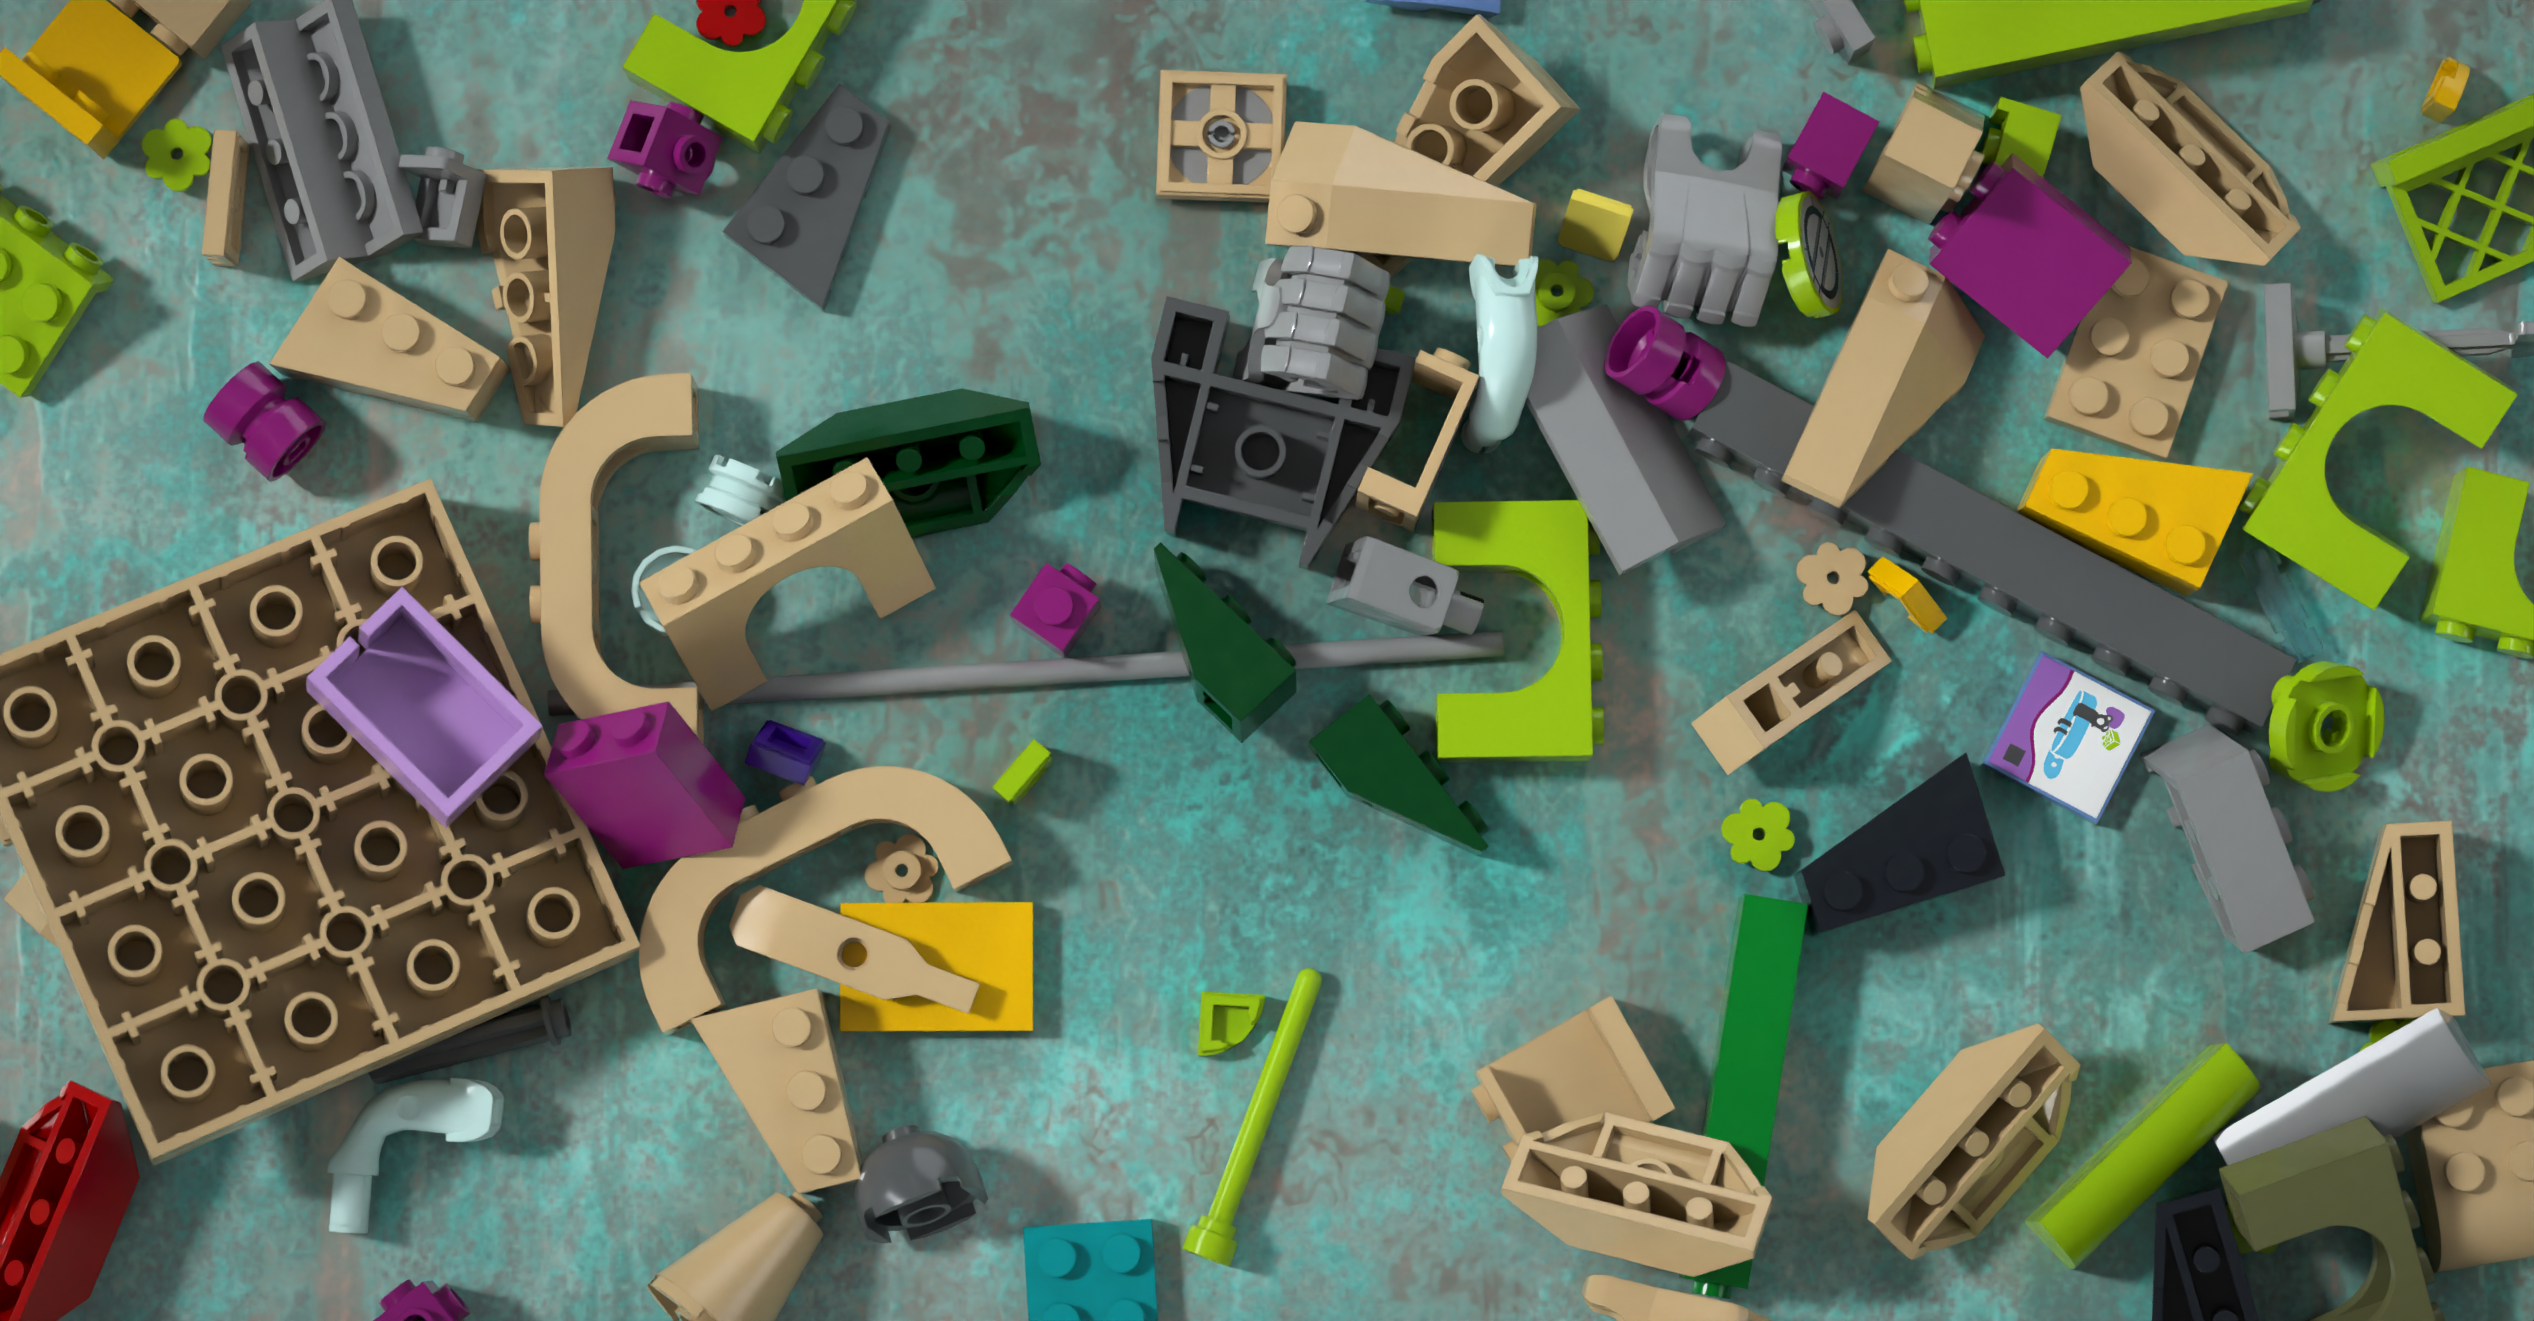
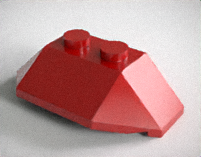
M69 1081L60 1090L58 1097L46 1103L21 1127L0 1176V1321H57L90 1298L140 1179L121 1103L73 1081Z

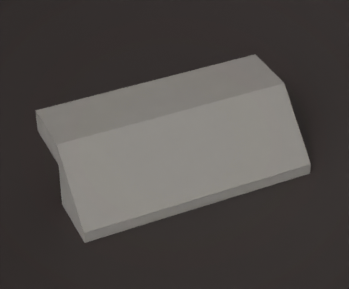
M324 0L297 19L254 22L221 44L292 282L303 281L329 273L338 257L354 265L389 254L424 233L405 170L398 168L401 156L353 0Z
M1607 304L1557 318L1537 328V354L1534 376L1525 402L1619 576L1665 552H1668L1671 556L1725 528L1727 524L1667 414L1648 402L1645 394L1638 395L1606 374L1604 368L1605 353L1612 336L1619 326Z

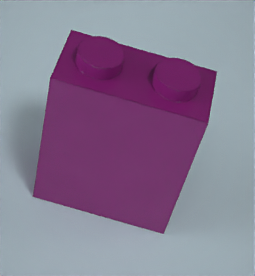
M2012 153L2001 166L1993 161L1980 173L1969 190L1975 197L1959 215L1955 211L1950 210L1934 227L1928 237V240L1933 243V246L1930 248L1929 264L2048 359L2131 265L2130 247Z
M669 701L558 724L544 773L546 778L622 869L733 848L746 798Z

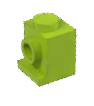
M2000 97L1992 109L1989 122L2001 126L2000 129L1989 127L1980 152L1985 155L1981 164L1988 166L1994 161L2001 166L2013 153L2044 178L2062 115Z

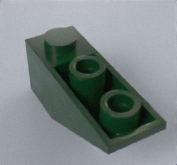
M1160 542L1154 548L1156 574L1196 699L1230 733L1243 743L1297 692L1296 670L1294 669L1296 661L1278 640L1269 637L1265 641L1249 626L1251 623L1249 615L1235 599L1226 594L1220 599L1204 584L1206 581L1205 574L1188 555L1180 552L1175 556Z
M1369 694L1309 741L1308 747L1347 797L1474 855H1481L1489 847L1482 838L1489 831L1486 823L1467 800L1457 806L1442 786L1450 778L1428 750H1425L1418 756L1404 739L1403 735L1411 729L1388 699L1378 705Z

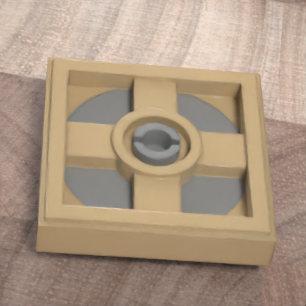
M1161 70L1156 199L1269 203L1271 178L1285 147L1287 74Z

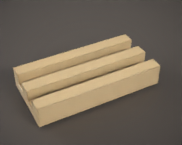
M214 129L202 255L207 257V260L212 261L214 266L236 267V264H239L251 146L234 130Z

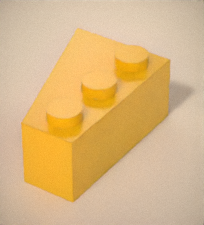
M2051 448L2040 459L2016 512L2115 564L2188 597L2201 588L2253 473Z

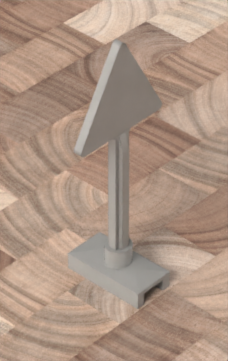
M2291 283L2264 284L2269 419L2295 418L2300 387V370L2326 368V363L2346 362L2352 351L2344 347L2349 335L2325 336L2324 330L2298 331V318ZM2531 321L2518 322L2514 332L2491 328L2421 331L2460 356L2490 355L2510 349V358L2534 356V322Z

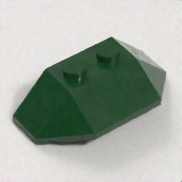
M963 388L838 412L776 452L786 501L868 457L892 497L911 538L989 523L1017 492L1028 475L1031 476L1041 466L1029 402Z

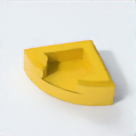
M2451 57L2443 59L2420 110H2423L2421 114L2439 123H2442L2456 110L2468 80L2470 66Z
M1884 556L1867 571L1870 575L1869 578L1885 596L1889 593L1899 600L1910 614L1907 618L1926 633L1930 632L1933 634L1948 619L1917 578Z

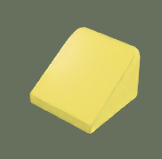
M1577 188V190L1572 192L1558 236V244L1608 262H1615L1619 256L1634 209L1631 208L1632 205Z

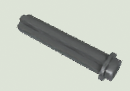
M548 995L543 996L540 999L541 1004L501 1014L368 1072L373 1083L382 1084L550 1041L552 1046L555 1047L561 1045V1038L572 1035L569 1014L562 998L551 1001Z

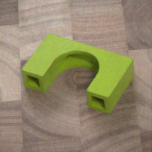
M803 0L800 13L786 34L764 48L748 52H732L712 46L654 13L622 68L631 82L667 102L679 103L698 111L704 116L702 122L760 154L768 140L775 144L784 134L793 115V110L788 108L789 103L799 86L807 90L813 84L825 61V56L819 54L831 32L839 36L845 30L855 12L857 3L853 0Z
M2381 307L2374 319L2364 314L2357 322L2344 344V347L2352 351L2343 367L2339 373L2330 368L2327 369L2308 401L2316 405V408L2303 427L2295 422L2290 425L2273 452L2274 456L2281 459L2280 463L2268 481L2260 476L2253 481L2238 506V509L2246 513L2241 521L2242 530L2375 611L2410 557L2404 547L2346 512L2329 492L2325 479V461L2329 446L2337 432L2347 421L2365 410L2378 406L2397 405L2424 413L2482 449L2518 395L2511 386Z
M2469 466L2453 475L2419 617L2420 622L2436 625L2435 635L2463 643H2473L2475 635L2498 641L2497 651L2519 658L2534 659V604L2523 592L2517 579L2514 565L2515 545L2530 482Z
M1579 500L1433 503L1432 560L1459 571V573H1508L1530 581L1542 590L1552 603L1559 619L1561 631L1559 653L1554 665L1534 684L1517 691L1503 693L1437 694L1435 698L1436 760L1438 763L1589 761L1593 756V745H1604L1603 707H1592L1591 682H1602L1603 679L1602 643L1590 642V618H1601L1602 596L1601 581L1589 580V555L1600 554V539Z

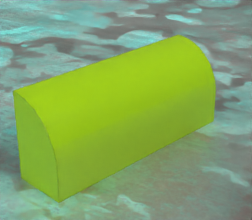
M2227 1042L2208 1045L2024 1222L2068 1269L2077 1268L2195 1155L2212 1136L2219 1132L2261 1091L2258 1080Z

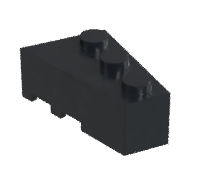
M1967 752L1794 874L1801 901L1804 904H1808L1806 917L1812 936L2006 876Z
M2219 1185L2156 1202L2152 1321H2259Z

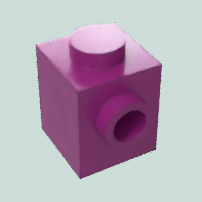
M1823 92L1781 170L1792 175L1789 182L1801 192L1810 191L1818 199H1823L1825 194L1837 200L1880 121Z
M1046 562L1010 613L1013 624L1061 657L1066 658L1101 608L1099 598L1091 593L1097 584L1068 563H1065L1061 570L1058 571Z

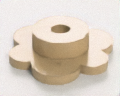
M1826 542L1819 546L1816 555L1803 557L1797 564L1796 575L1798 580L1806 585L1803 590L1804 601L1811 606H1817L1822 603L1824 610L1834 616L1846 614L1853 605V598L1862 597L1868 590V582L1861 576L1866 567L1864 555L1855 548H1845L1840 551L1834 543ZM1835 574L1838 582L1831 584L1827 580V575Z
M906 834L901 836L895 844L891 841H882L876 846L875 856L877 860L867 866L865 880L873 890L883 891V898L886 903H903L905 899L911 903H924L933 893V883L930 878L938 872L939 864L935 857L925 855L926 846L919 836ZM901 865L908 867V873L903 877L897 875V868Z

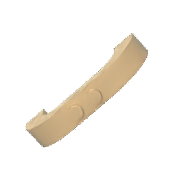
M692 374L649 375L618 384L589 401L565 425L548 455L540 485L539 523H530L529 525L531 561H540V585H531L530 617L532 624H541L542 648L550 676L558 692L579 720L669 701L705 746L704 698L697 687L652 689L630 684L619 678L608 668L601 648L599 506L603 491L614 473L622 465L637 456L655 451L699 449L698 386Z
M895 766L860 768L839 774L819 784L816 783L813 776H810L805 786L794 783L781 790L779 796L782 802L759 813L756 805L743 808L733 848L680 858L661 880L645 912L639 941L640 975L646 998L662 1033L672 1035L692 1025L693 1023L690 1019L713 1014L727 1007L708 967L704 944L705 933L711 915L719 903L732 891L856 829L872 824L888 823L911 829L925 838L933 847L953 889L958 893L1014 865L996 828L982 809L955 786L926 772Z

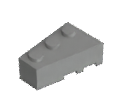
M2207 724L2140 754L2147 772L2155 771L2164 779L2174 805L2166 809L2167 815L2174 828L2182 825L2196 861L2191 866L2226 940L2246 954L2315 923L2307 901L2314 899L2313 888L2303 868L2299 864L2293 865L2285 846V844L2292 842L2291 831L2281 811L2277 807L2271 808L2263 787L2270 784V778L2256 750L2248 751V749Z

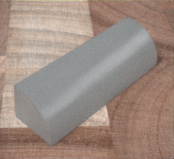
M2436 1008L2212 1137L2228 1165L2364 1116L2368 1118L2382 1136L2390 1134L2396 1139L2488 1087L2491 1083L2455 1018Z

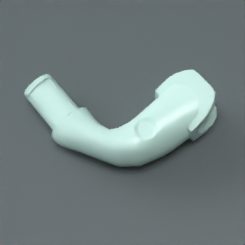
M1484 254L1475 255L1469 267L1472 294L1476 301L1479 384L1476 398L1470 407L1469 419L1461 430V439L1464 446L1474 453H1479L1482 447H1484L1485 453L1495 451L1501 440L1512 435L1519 425L1520 416L1533 380L1537 354L1535 278L1539 262L1537 256H1530L1529 259L1519 260L1513 269L1514 278L1510 279L1498 275L1495 270V260L1486 257Z
M463 1078L427 1079L389 1086L370 1099L329 1160L327 1173H334L329 1231L368 1233L372 1176H379L380 1152L386 1136L403 1130H418L444 1133L446 1141L474 1142L493 1137L500 1131L502 1125L503 1093L494 1085L480 1080Z

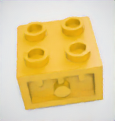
M70 0L22 59L6 47L0 52V77L103 160L182 65L181 60L107 0Z

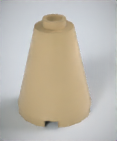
M796 1191L789 1198L782 1193L776 1192L657 1273L655 1278L647 1285V1289L653 1299L673 1321H679V1319L681 1321H775L824 1236L822 1230L817 1225L823 1216L809 1200Z

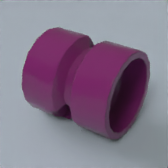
M1651 305L1640 307L1620 324L1610 340L1604 360V368L1608 376L1638 395L1645 394L1648 402L1678 421L1689 420L1708 405L1721 385L1726 366V360L1722 351L1692 332L1685 333L1684 327Z
M257 361L240 370L224 385L207 407L203 421L229 445L234 446L244 443L243 451L246 453L245 459L268 481L273 482L287 474L310 452L324 432L326 422L299 397L286 400L287 386L261 362Z

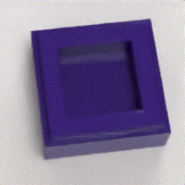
M767 720L750 744L745 764L805 786L821 761L826 742L823 739L775 721Z

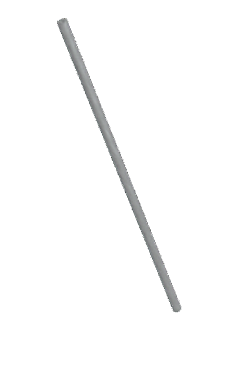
M1503 631L1475 632L1472 635L1459 633L1283 644L1296 661L1294 669L1504 656ZM1172 651L766 677L767 682L725 705L1189 676L1182 652ZM694 681L636 685L652 689L697 687ZM558 690L548 691L547 699L550 716L574 715V712L567 705Z

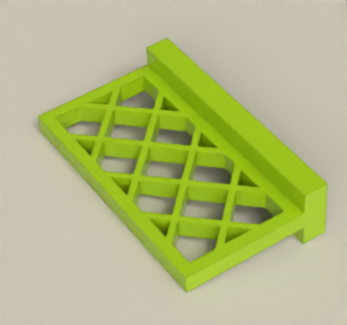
M2534 93L2370 164L2379 187L2386 186L2433 303H2439L2534 261V217L2506 206L2518 173L2534 179V168L2522 164L2532 138H2534ZM2516 146L2512 159L2498 154ZM2484 159L2507 167L2495 201L2465 189L2474 164ZM2459 170L2454 184L2441 179ZM2426 184H2431L2450 192L2438 225L2417 217L2407 192ZM2461 197L2491 209L2478 242L2448 230ZM2502 214L2531 226L2522 250L2511 256L2489 247ZM2423 230L2434 234L2429 245ZM2444 239L2474 251L2465 275L2444 284L2435 262ZM2484 256L2497 260V262L2480 269Z

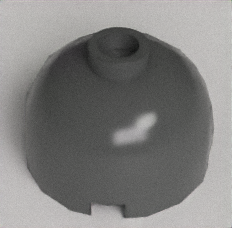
M916 1125L902 1126L886 1133L882 1137L883 1144L870 1152L860 1167L861 1176L856 1180L854 1187L856 1209L863 1232L868 1240L877 1243H892L888 1231L907 1229L911 1241L948 1230L976 1214L973 1204L975 1199L980 1200L984 1204L988 1200L981 1174L969 1150L956 1138L936 1131H920Z

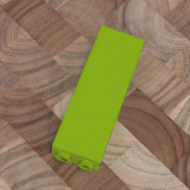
M1904 0V5L1907 13L1918 11L1923 35L1912 37L1919 74L1931 72L1933 87L1938 89L2309 12L2314 0Z

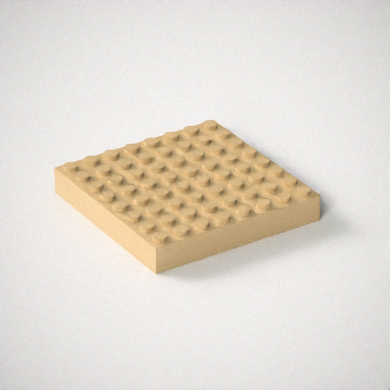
M431 478L0 654V816L153 1166L636 956L640 948L638 939L586 824L544 775L552 747L543 727L539 739L445 829L306 691L307 676L349 637L359 645V657L366 651L358 642L359 627L403 587L539 721Z

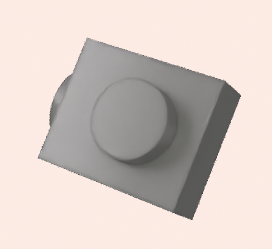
M1852 0L1807 1L1818 20L1813 22L1815 32L1830 54L1833 55L1839 51L1848 65L1869 52L1876 37Z
M427 147L425 155H401L398 168L421 177L415 205L424 233L412 239L413 241L426 246L472 247L487 174L464 165L463 154L441 147Z

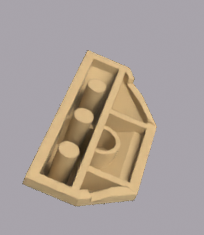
M2117 51L2080 87L2093 167L2183 255L2265 266L2301 229L2296 216L2289 213L2287 198L2273 169L2180 79L2152 66L2134 63L2130 56Z
M2035 1024L1960 1050L1876 1147L1868 1220L1910 1260L1924 1256L1927 1251L1944 1249L1976 1238L2060 1141L2070 1105L2072 1081L2077 1080L2080 1064L2040 1024Z
M1607 1112L1563 1123L1542 1134L1538 1130L1522 1135L1501 1187L1502 1195L1568 1246L1691 1277L1753 1259L1773 1205L1770 1193L1764 1186L1761 1187L1751 1169L1729 1142Z

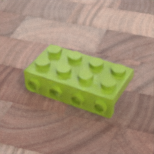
M0 184V193H1L2 190H3V187H2L1 184ZM0 194V383L19 398L32 394L95 294L106 292L114 280L101 269L103 261L93 251L73 242L68 245L51 232L53 224L48 218L30 207L21 205L18 208Z

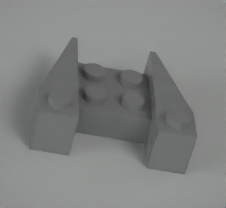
M1167 296L1151 357L1166 534L1176 537L1185 502L1306 531L1299 567L1309 569L1355 497L1367 468L1374 467L1398 429L1416 357L1377 348L1371 370L1368 371L1367 385L1362 399L1340 398L1339 403L1335 404L1217 375L1230 322L1229 311Z

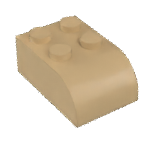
M2534 1060L2483 1068L2491 1085L2406 1132L2427 1251L2433 1273L2534 1257Z

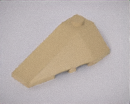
M1476 14L1432 58L1422 77L1425 81L1408 113H1404L1395 130L1398 134L1394 143L1498 187L1535 155L1580 108L1537 61L1483 16ZM1357 254L1382 270L1389 272L1390 279L1413 260V258Z
M1295 121L1271 178L1265 244L1288 249L1291 246H1313L1363 255L1471 263L1475 255L1484 254L1488 258H1493L1495 265L1515 267L1519 260L1529 259L1532 256L1537 204L1358 126Z
M613 167L477 169L487 174L476 224L477 236L482 254L492 253L500 286L492 289L491 292L496 310H506L513 335L506 353L523 422L527 425L565 427L577 412L616 231V192L614 189Z
M1890 249L1887 250L1864 294L1781 479L1782 482L1840 508L1887 462L1888 458L1910 436L1913 437L1946 401L1949 402L1962 389L1985 338V334L1951 282L1945 276Z

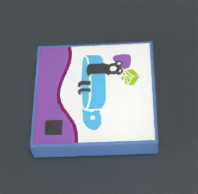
M2041 651L2038 653L1981 766L2092 824H2097L2156 710Z

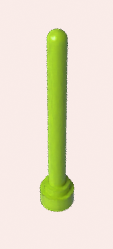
M1305 968L1297 975L1208 1216L1201 1215L1197 1226L1190 1225L1182 1246L1184 1251L1230 1267L1239 1244L1233 1240L1237 1228L1233 1227L1232 1223L1322 984V977L1314 968Z

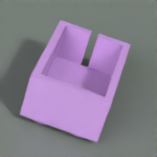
M401 587L359 627L358 642L366 651L359 657V645L349 637L307 676L306 691L446 829L539 739L543 725L430 613Z

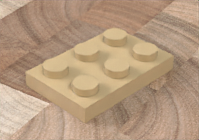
M2130 247L2131 265L2076 326L2043 420L2164 462L2168 458L2229 281Z

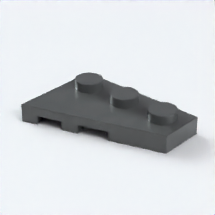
M839 84L722 231L725 237L823 312L829 300L831 286L840 261L844 258L851 239L850 234L862 200L866 197L890 131L889 121Z

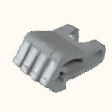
M1667 113L1660 115L1650 133L1643 176V188L1650 212L1649 231L1643 230L1642 235H1639L1634 253L1630 255L1627 286L1633 305L1638 307L1651 305L1658 309L1662 299L1664 313L1675 318H1690L1694 306L1697 320L1708 324H1723L1726 311H1728L1730 322L1740 326H1756L1778 257V239L1776 240L1775 213L1778 207L1782 155L1780 135L1755 129L1753 136L1740 149L1737 168L1734 170L1717 171L1702 164L1693 152L1691 121L1688 117Z
M1313 246L1289 247L1284 261L1277 258L1260 261L1252 292H1257L1259 301L1254 328L1244 349L1237 353L1232 378L1303 396L1362 399L1367 385L1368 371L1371 370L1376 357L1378 336L1384 322L1386 307L1384 300L1389 289L1390 273L1355 253Z

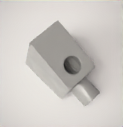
M1366 536L1345 544L1326 604L1420 636L1439 633L1442 625L1472 635L1479 623L1484 607V599L1455 589L1459 571ZM1411 584H1414L1420 590L1421 603L1419 606L1415 605L1411 600Z

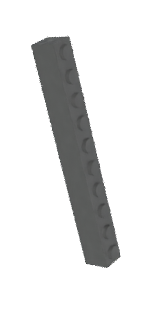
M1729 361L1726 362L1725 374L1719 389L1708 405L1699 413L1687 435L1688 438L1698 442L1695 448L1698 454L1723 467H1729L1732 461L1755 472L1751 478L1755 484L1775 495L1785 497L1788 490L1811 502L1808 507L1809 512L1832 525L1842 527L1845 520L1867 531L1864 538L1867 543L1889 555L1898 557L1901 550L1924 561L1921 567L1924 573L1944 584L1955 586L1957 581L1960 580L1981 591L1977 599L1982 604L2001 614L2012 616L2014 610H2017L2038 621L2034 629L2039 634L2058 644L2069 646L2071 640H2074L2094 651L2091 657L2092 661L2115 674L2125 676L2129 669L2151 681L2148 690L2156 696L2179 706L2183 705L2185 699L2208 711L2205 716L2207 722L2227 733L2239 736L2242 729L2252 733L2263 727L2273 708L2271 700L2272 690L2281 677L2290 675L2297 659L1899 450H1896L1888 458L1887 462L1840 508L1782 482L1781 479L1814 406Z

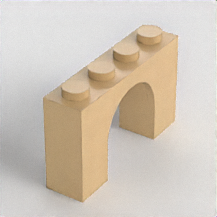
M868 457L639 582L711 712L768 681L748 646L745 628L749 614L758 600L783 579L800 571L815 567L833 566L846 569L855 575L880 619L936 589L892 497Z

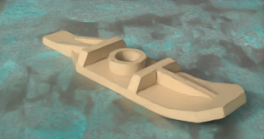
M761 885L740 895L729 924L737 946L883 1000L919 995L969 1014L980 984L928 965L905 938ZM853 942L861 943L867 950L866 961L859 967L846 965L842 956L844 948Z

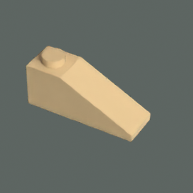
M1853 610L1727 695L1691 724L1726 774L1729 775L1881 670L1892 660L1857 611Z

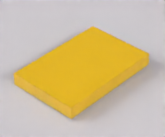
M1033 902L840 903V915L905 938L928 965L980 984L969 1014L919 995L883 1000L840 984V1032L1034 1031ZM858 942L848 944L842 954L845 964L850 967L861 966L867 958V950L864 945Z

